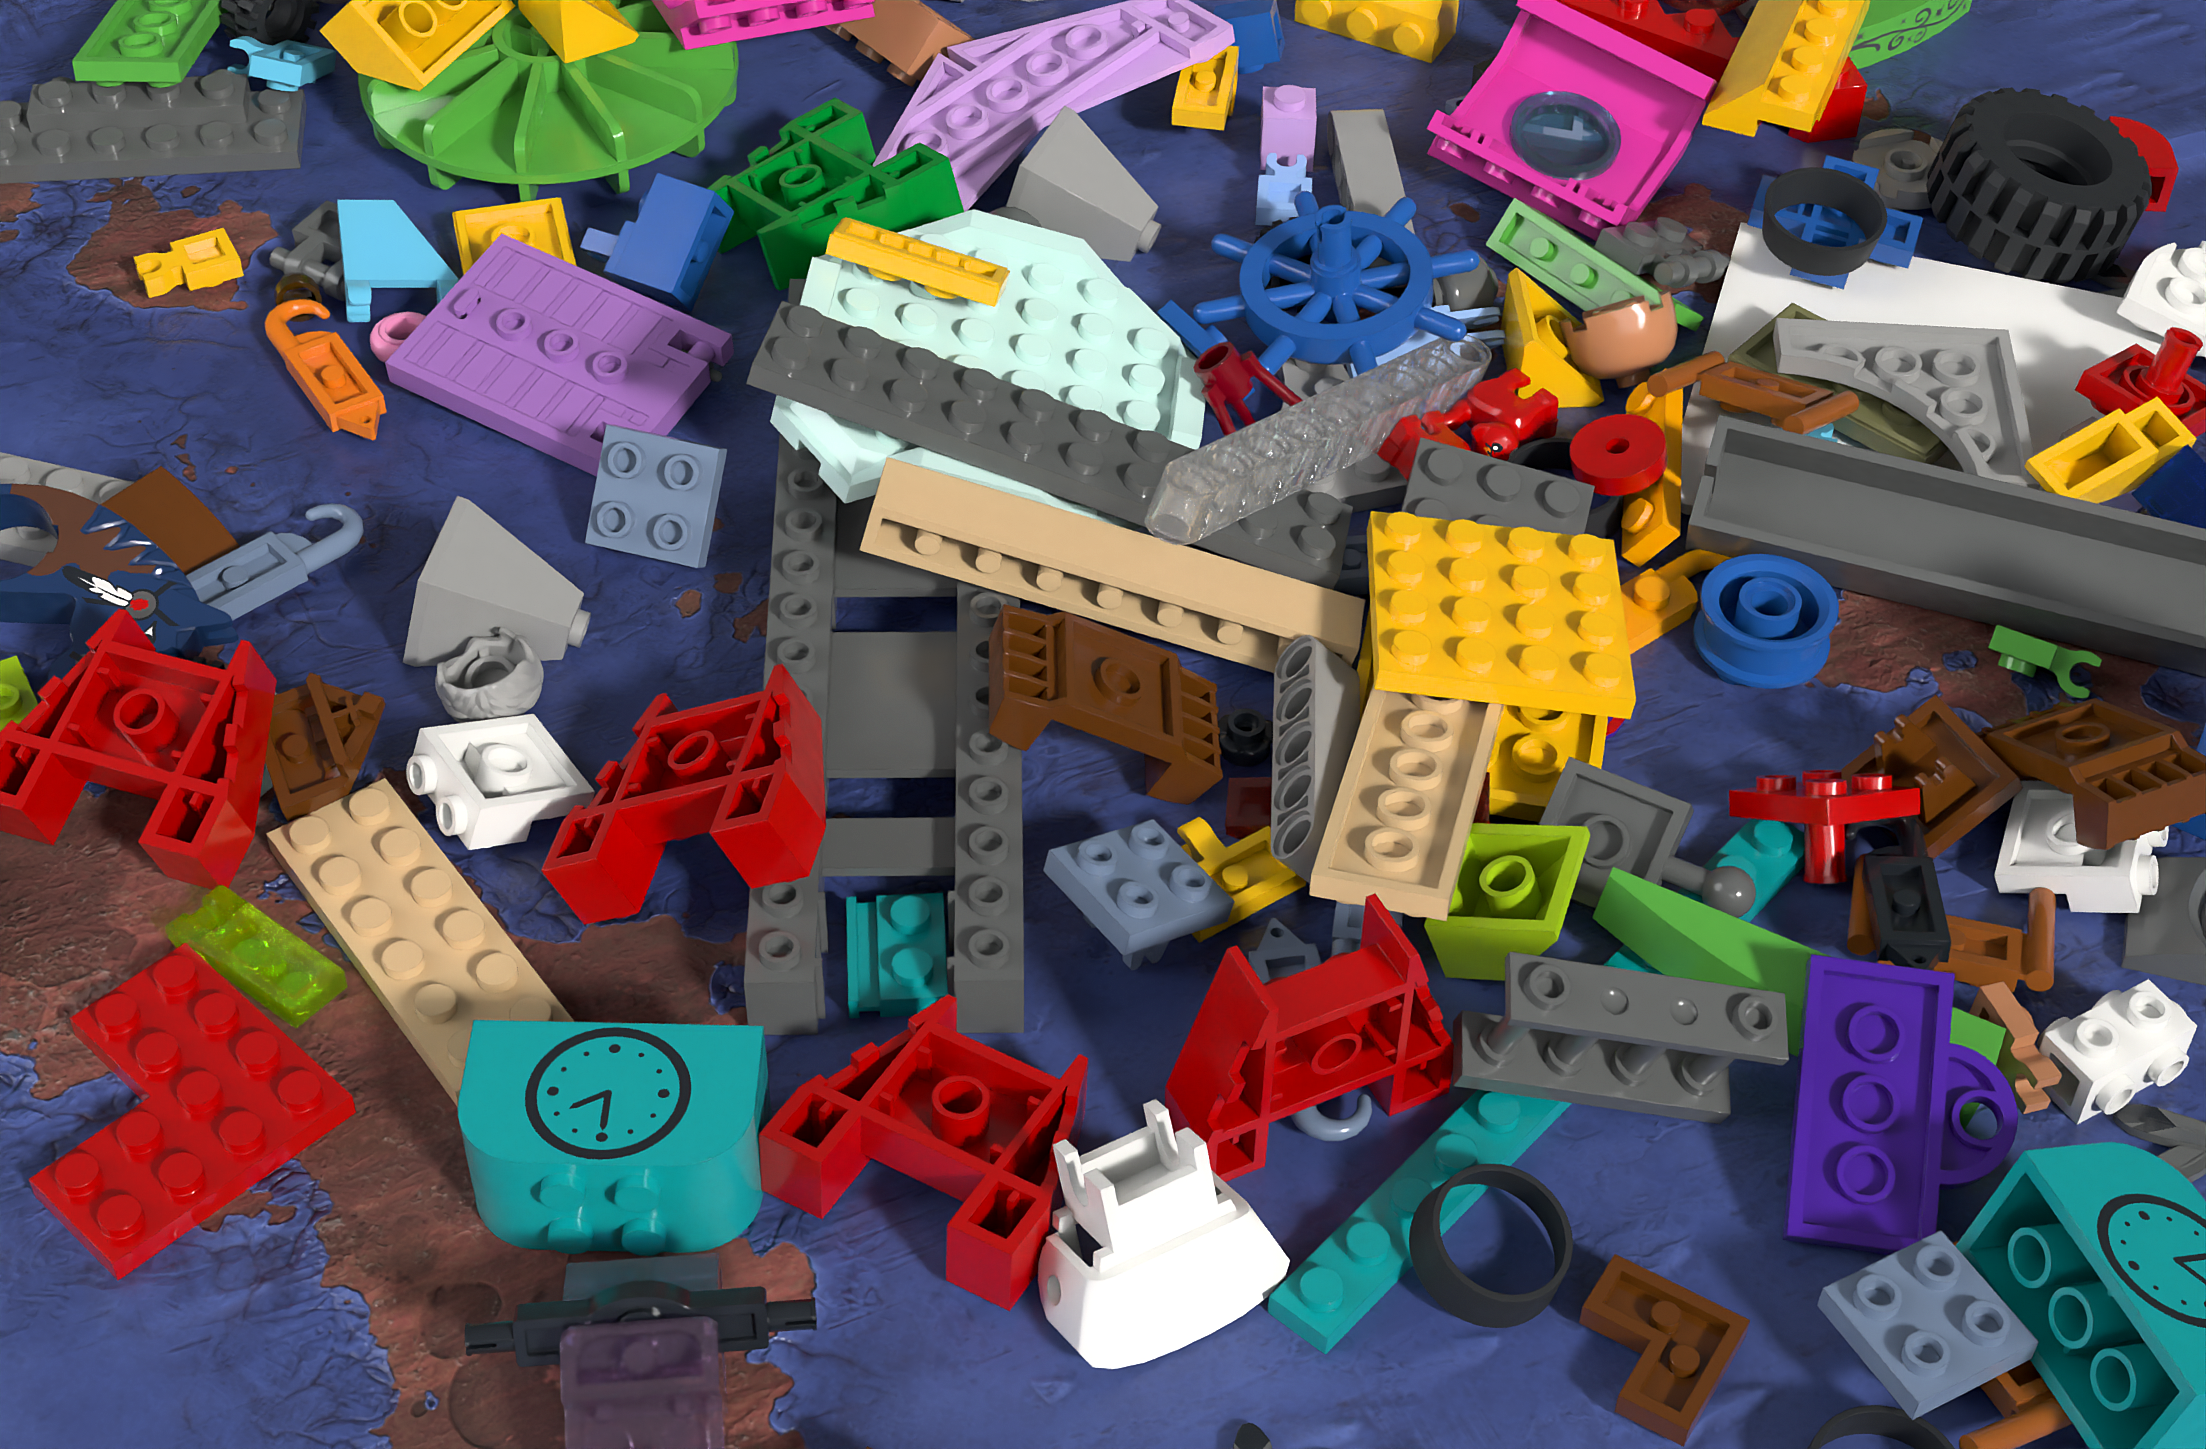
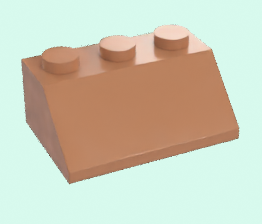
M875 0V3L872 4L875 17L825 25L830 31L848 42L853 35L857 37L859 41L855 48L873 61L881 64L884 58L889 60L891 63L886 71L911 87L914 86L917 79L922 82L938 53L949 59L947 47L976 40L920 0Z

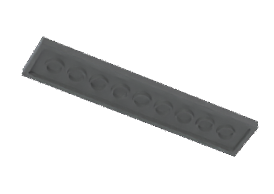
M781 301L752 363L746 383L748 385L1270 572L1330 590H1334L1340 577L1353 506L1339 502L1335 497L1327 493L1311 492L1282 481L1274 474L1250 470L1228 462L1216 453L1189 448L1168 440L1158 432L1142 431L1110 419L1100 411L1084 410L1054 399L1044 391L1020 387L998 379L986 370L968 368L940 358L928 349L912 348L887 339L870 328L854 327L826 317L816 309L808 306H796Z

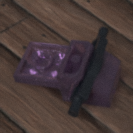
M719 1253L571 1263L566 1265L563 1301L516 1305L513 1321L466 1323L464 1335L466 1355L515 1352L516 1362L521 1367L560 1364L561 1403L565 1407L566 1449H726L724 1413H728L726 1352L765 1349L769 1346V1332L817 1330L816 1299L811 1297V1299L767 1302L765 1287L723 1289V1268Z

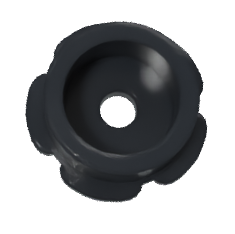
M1249 708L1238 709L1218 720V727L1220 728V733L1218 734L1219 748L1221 749V755L1226 761L1236 766L1251 767L1267 759L1270 753V744L1273 743L1272 721H1265L1264 716L1260 712Z

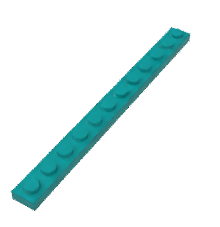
M1751 819L1702 867L1713 871L1721 866H1735L1743 869L1750 875L1755 884L1756 897L1751 909L1739 917V919L1750 922L1805 866L1804 832L1787 822ZM1683 888L1677 892L1703 903L1702 896ZM1625 944L1603 965L1664 975ZM1477 1090L1269 1296L1268 1314L1326 1355L1413 1266L1409 1250V1232L1415 1211L1422 1200L1432 1190L1468 1167L1480 1164L1511 1166L1572 1103ZM1467 1184L1450 1189L1440 1211L1441 1236L1490 1186Z

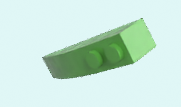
M1613 867L1592 918L1664 975L1785 993L1788 1052L1798 1057L1806 963L1811 954L1831 956ZM1952 1007L1950 1043L1968 1047L1985 1056L1996 1066L2006 1028ZM1967 1103L1961 1107L1959 1119L1964 1130L1980 1103Z

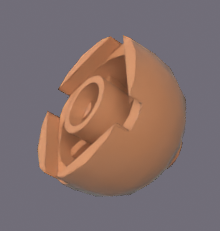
M1657 292L1660 303L1649 305V302L1645 301L1644 295L1582 312L1584 324L1573 328L1569 317L1560 321L1559 325L1565 346L1571 351V360L1583 373L1596 379L1616 378L1618 388H1625L1648 381L1651 376L1649 369L1665 361L1675 346L1678 327L1671 292Z

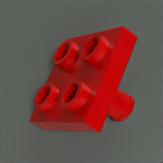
M2176 327L2168 329L2156 355L2136 343L2088 368L2083 372L2075 388L2076 392L2091 400V405L2104 415H2108L2119 408L2124 414H2127L2158 397L2195 437L2206 432V385L2187 374L2197 352L2201 350L2203 342L2198 336L2185 329Z
M1841 770L1802 771V782H1796V776L1760 775L1756 776V787L1729 790V816L1804 824L1805 873L1803 874V881L1808 883L1830 884L1847 881V874L1845 873V824L1920 814V788L1892 786L1891 774L1851 775V782H1847L1842 779Z

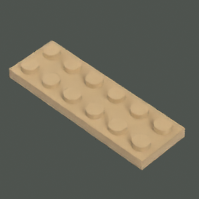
M1373 684L1311 873L1309 895L1336 900L1343 904L1365 906L1366 896L1375 893L1389 911L1404 913L1412 917H1427L1446 921L1504 704L1375 690Z
M386 778L266 833L272 854L457 1107L473 1020L574 1022Z

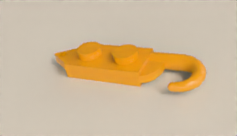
M1701 549L1692 550L1656 571L1650 568L1621 585L1630 654L1690 619L1692 613L1696 610L1698 596L1695 587L1688 579L1701 571L1713 570L1722 562L1731 559V557Z

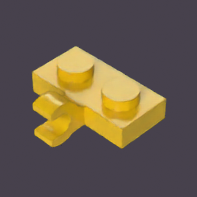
M1197 817L1177 829L1179 836L1186 842L1181 848L1234 900L1228 922L1191 933L1199 943L1306 886V881L1272 856L1271 828L1269 825L1227 848L1217 838L1209 824L1201 817Z

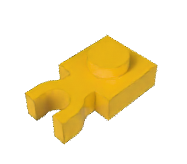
M224 228L170 242L171 252L146 253L133 257L137 274L140 280L144 281L149 298L163 295L177 285L186 283L189 291H193L203 287H214L222 284L224 281L244 276L240 257Z

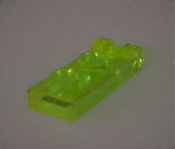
M223 885L215 887L202 898L203 906L193 914L182 913L165 926L167 936L176 948L186 942L219 974L296 1029L348 987L344 969Z

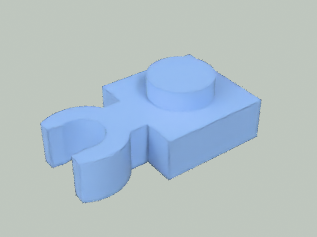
M1276 153L1268 154L1265 175H1259L1255 225L1272 226L1274 221L1281 219L1285 223L1289 221V217H1298L1294 205L1295 196L1301 191L1312 193V178L1306 177L1307 160L1304 155L1298 154L1296 164L1286 167L1277 163Z

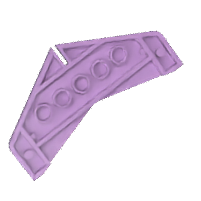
M1129 0L947 47L949 59L940 53L937 54L872 166L875 167L920 142L949 158L963 209L966 212L1044 127L1052 123L1064 106L1079 113L1193 64L1206 62L1235 42L1233 25L1189 0Z

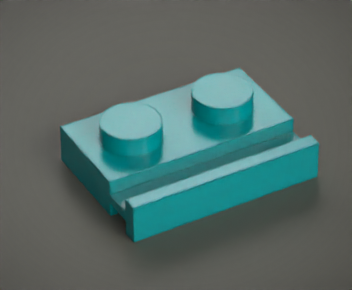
M943 893L876 896V902L857 903L856 896L846 897L849 1018H860V1011H880V1017L914 1016L948 995Z

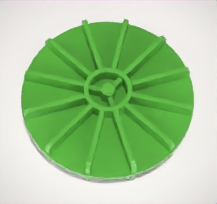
M511 0L516 6L421 91L412 90L358 73V86L362 104L373 124L375 138L383 148H397L408 156L426 164L431 184L440 189H449L463 177L495 183L518 184L521 202L536 200L539 184L577 182L605 177L616 194L625 193L630 190L629 169L649 163L672 151L687 157H696L705 148L704 129L716 119L724 107L731 105L735 101L739 59L736 41L685 50L651 0H609L638 32V38L632 44L565 64L519 10L518 0Z

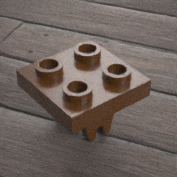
M1936 694L1908 717L1904 714L1897 716L1894 720L1895 727L1887 733L1884 731L1877 732L1873 737L1874 744L1841 769L1842 779L1847 782H1851V775L1883 773L1892 775V786L1920 788V814L1910 815V817L1915 819L1922 829L1928 855L1933 857V859L2023 789L2019 777ZM1880 828L1896 846H1899L1897 837L1893 832Z

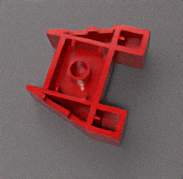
M119 608L85 643L90 650L61 680L54 675L37 693L42 699L39 704L19 724L11 720L0 731V831L54 845L87 781L159 801L138 843L168 878L226 893L255 835L277 680L251 642L242 639L226 670L155 652L156 648L130 613Z
M783 664L774 665L764 691L678 711L666 693L657 695L632 728L638 740L620 764L617 761H608L595 778L601 786L600 791L586 809L582 805H575L561 823L541 869L542 873L584 925L614 918H625L639 913L667 841L684 840L702 833L709 832L751 889L809 877L826 830L821 718Z
M1375 893L1366 896L1359 950L1351 953L1343 952L1336 954L1320 965L1291 976L1276 977L1263 984L1239 947L1235 945L1227 948L1166 1083L1164 1105L1169 1111L1174 1137L1175 1132L1189 1127L1205 1141L1211 1170L1224 1182L1265 1167L1269 1123L1365 1085L1369 1087L1388 1117L1449 1093L1453 1071V1041L1443 1027L1441 1020L1444 1018L1439 1005L1430 993L1427 985L1429 979L1419 953Z
M948 994L908 1019V1029L879 1047L872 1042L868 1043L851 1054V1064L827 1079L818 1074L797 1088L759 1133L761 1190L817 1218L823 1219L873 1158L964 1202L947 1224L946 1281L1010 1311L1037 1275L1038 1262L1042 1247L1046 1243V1237L1054 1234L1055 1228L1052 1226L1053 1211L1061 1208L1064 1196L1053 1144L1066 1139L1073 1147H1077L1085 1116L1088 1058L1079 1054L1060 1079L958 1033L957 998Z

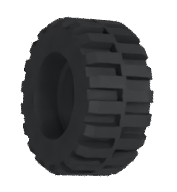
M2013 87L2000 88L1995 92L1988 91L1973 98L1959 110L1928 171L1927 194L1929 204L1932 205L1933 214L1937 221L1945 223L1947 234L1955 242L1962 241L1968 246V252L1981 260L1984 257L1995 263L1994 268L2009 273L2010 270L2020 273L2022 278L2039 281L2044 278L2049 279L2051 284H2065L2073 279L2077 283L2092 278L2097 273L2105 272L2118 258L2149 204V199L2152 195V184L2144 156H2138V148L2129 137L2124 138L2119 134V127L2108 119L2103 121L2094 115V110L2084 105L2078 107L2067 102L2068 98L2057 94L2047 96L2041 94L2040 90L2025 88L2020 92H2016Z

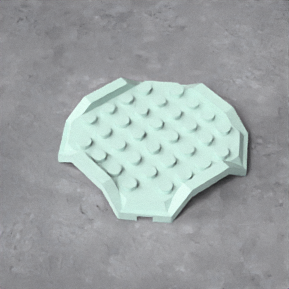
M975 209L913 229L897 232L1008 268L1007 270H1010L1006 288L995 307L961 296L954 299L937 297L927 292L923 284L904 278L899 281L884 280L869 273L866 266L825 254L815 258L812 257L800 305L814 308L826 317L854 327L870 328L882 337L912 348L928 349L938 357L959 365L986 370L996 378L1020 387L1044 391L1056 400L1081 409L1100 411L1112 420L1142 431L1158 432L1170 441L1199 450L1206 399L1201 393L1204 385L1193 368L1197 358L1182 344L1180 337L1130 288L1125 287L1082 238ZM776 396L770 422L795 450L806 446L820 461L821 466L818 475L844 503L876 495L886 458L889 457L1153 537L1164 534L785 397Z

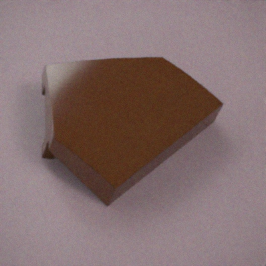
M311 672L306 678V684L275 695L265 763L281 810L288 822L327 806L350 793L384 711L386 703L383 697L364 691L362 696L324 683L320 675Z

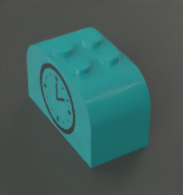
M473 1020L458 1100V1119L478 1213L485 1226L501 1240L521 1248L556 1250L565 1254H580L586 1251H623L641 1256H650L660 1252H700L719 1247L739 1236L752 1223L761 1207L764 1191L761 1190L759 1133L772 1117L764 1026Z
M2101 1142L2024 1150L1955 1247L2039 1341L2030 1361L2089 1449H2206V1201L2192 1183L2173 1166L2143 1149L2128 1144Z

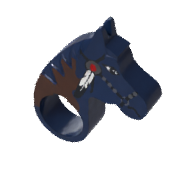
M0 484V531L12 527H34L50 533L58 540L54 551L47 552L44 558L31 570L14 578L0 580V622L70 624V636L73 645L52 663L48 673V681L54 675L61 680L90 650L85 643L119 608L130 613L156 648L155 652L169 656L183 657L185 660L193 661L194 656H199L204 647L233 643L239 639L236 630L231 627L233 625L231 616L222 610L200 602L192 584L177 564L159 546L121 516L73 492L45 485Z

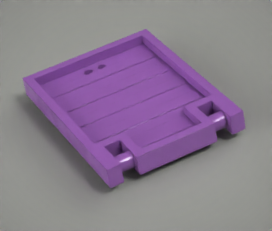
M501 233L390 356L385 365L390 382L597 477L606 425H618L667 436L711 382L709 372L710 361L724 366L734 354L732 334ZM684 349V350H687V351H689V352H688V353H685V352H683V351H681V350Z

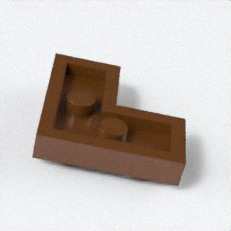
M1614 1254L1584 1303L1579 1323L1642 1354L1618 1395L1614 1412L1684 1447L1744 1341L1750 1320Z

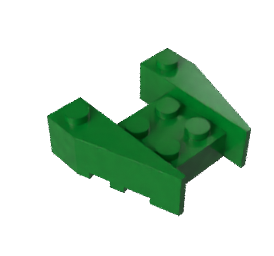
M833 98L790 121L779 130L782 140L769 151L767 147L759 146L747 156L750 163L747 169L734 177L723 175L707 188L715 191L734 211L717 252L723 254L758 235L773 283L779 291L789 288L790 279H807L812 257L825 255L830 234L842 218L848 217L897 233L964 212L948 157L919 142L873 167L876 155L863 112L837 98Z

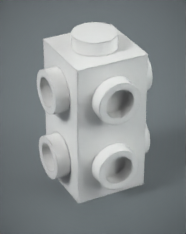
M2149 979L2123 993L2120 990H2113L2104 995L2091 1010L2072 1020L2068 1017H2062L2050 1024L2040 1035L2037 1042L2039 1053L2051 1059L2062 1074L2058 1084L2043 1087L2042 1089L2076 1125L2101 1111L2107 1115L2113 1114L2123 1108L2136 1092L2153 1083L2157 1086H2164L2182 1073L2189 1062V1057L2186 1053L2197 1025L2176 1002L2170 1000Z

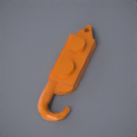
M307 299L290 300L277 305L268 313L265 320L266 335L284 359L286 369L332 432L344 429L370 440H375L380 415L387 413L384 395L337 332L314 331L294 335L286 325L288 320L301 314H313L325 320L330 317V311L323 304Z

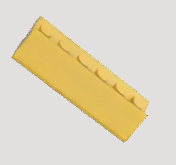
M1759 0L1703 115L1702 125L1751 137L1755 136L1761 121L1811 132L1815 121H1820L1867 14L1870 0Z

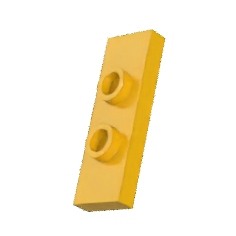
M848 217L842 218L831 232L825 253L866 266L869 273L884 280L899 281L904 278L923 284L927 292L937 297L954 299L961 296L993 307L997 305L1001 298L1010 270H1007L1008 268Z

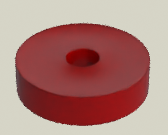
M1615 414L1596 419L1581 428L1572 439L1570 445V458L1576 481L1595 486L1594 493L1601 495L1620 496L1641 491L1655 483L1663 475L1668 463L1666 440L1662 429L1652 420L1633 414Z

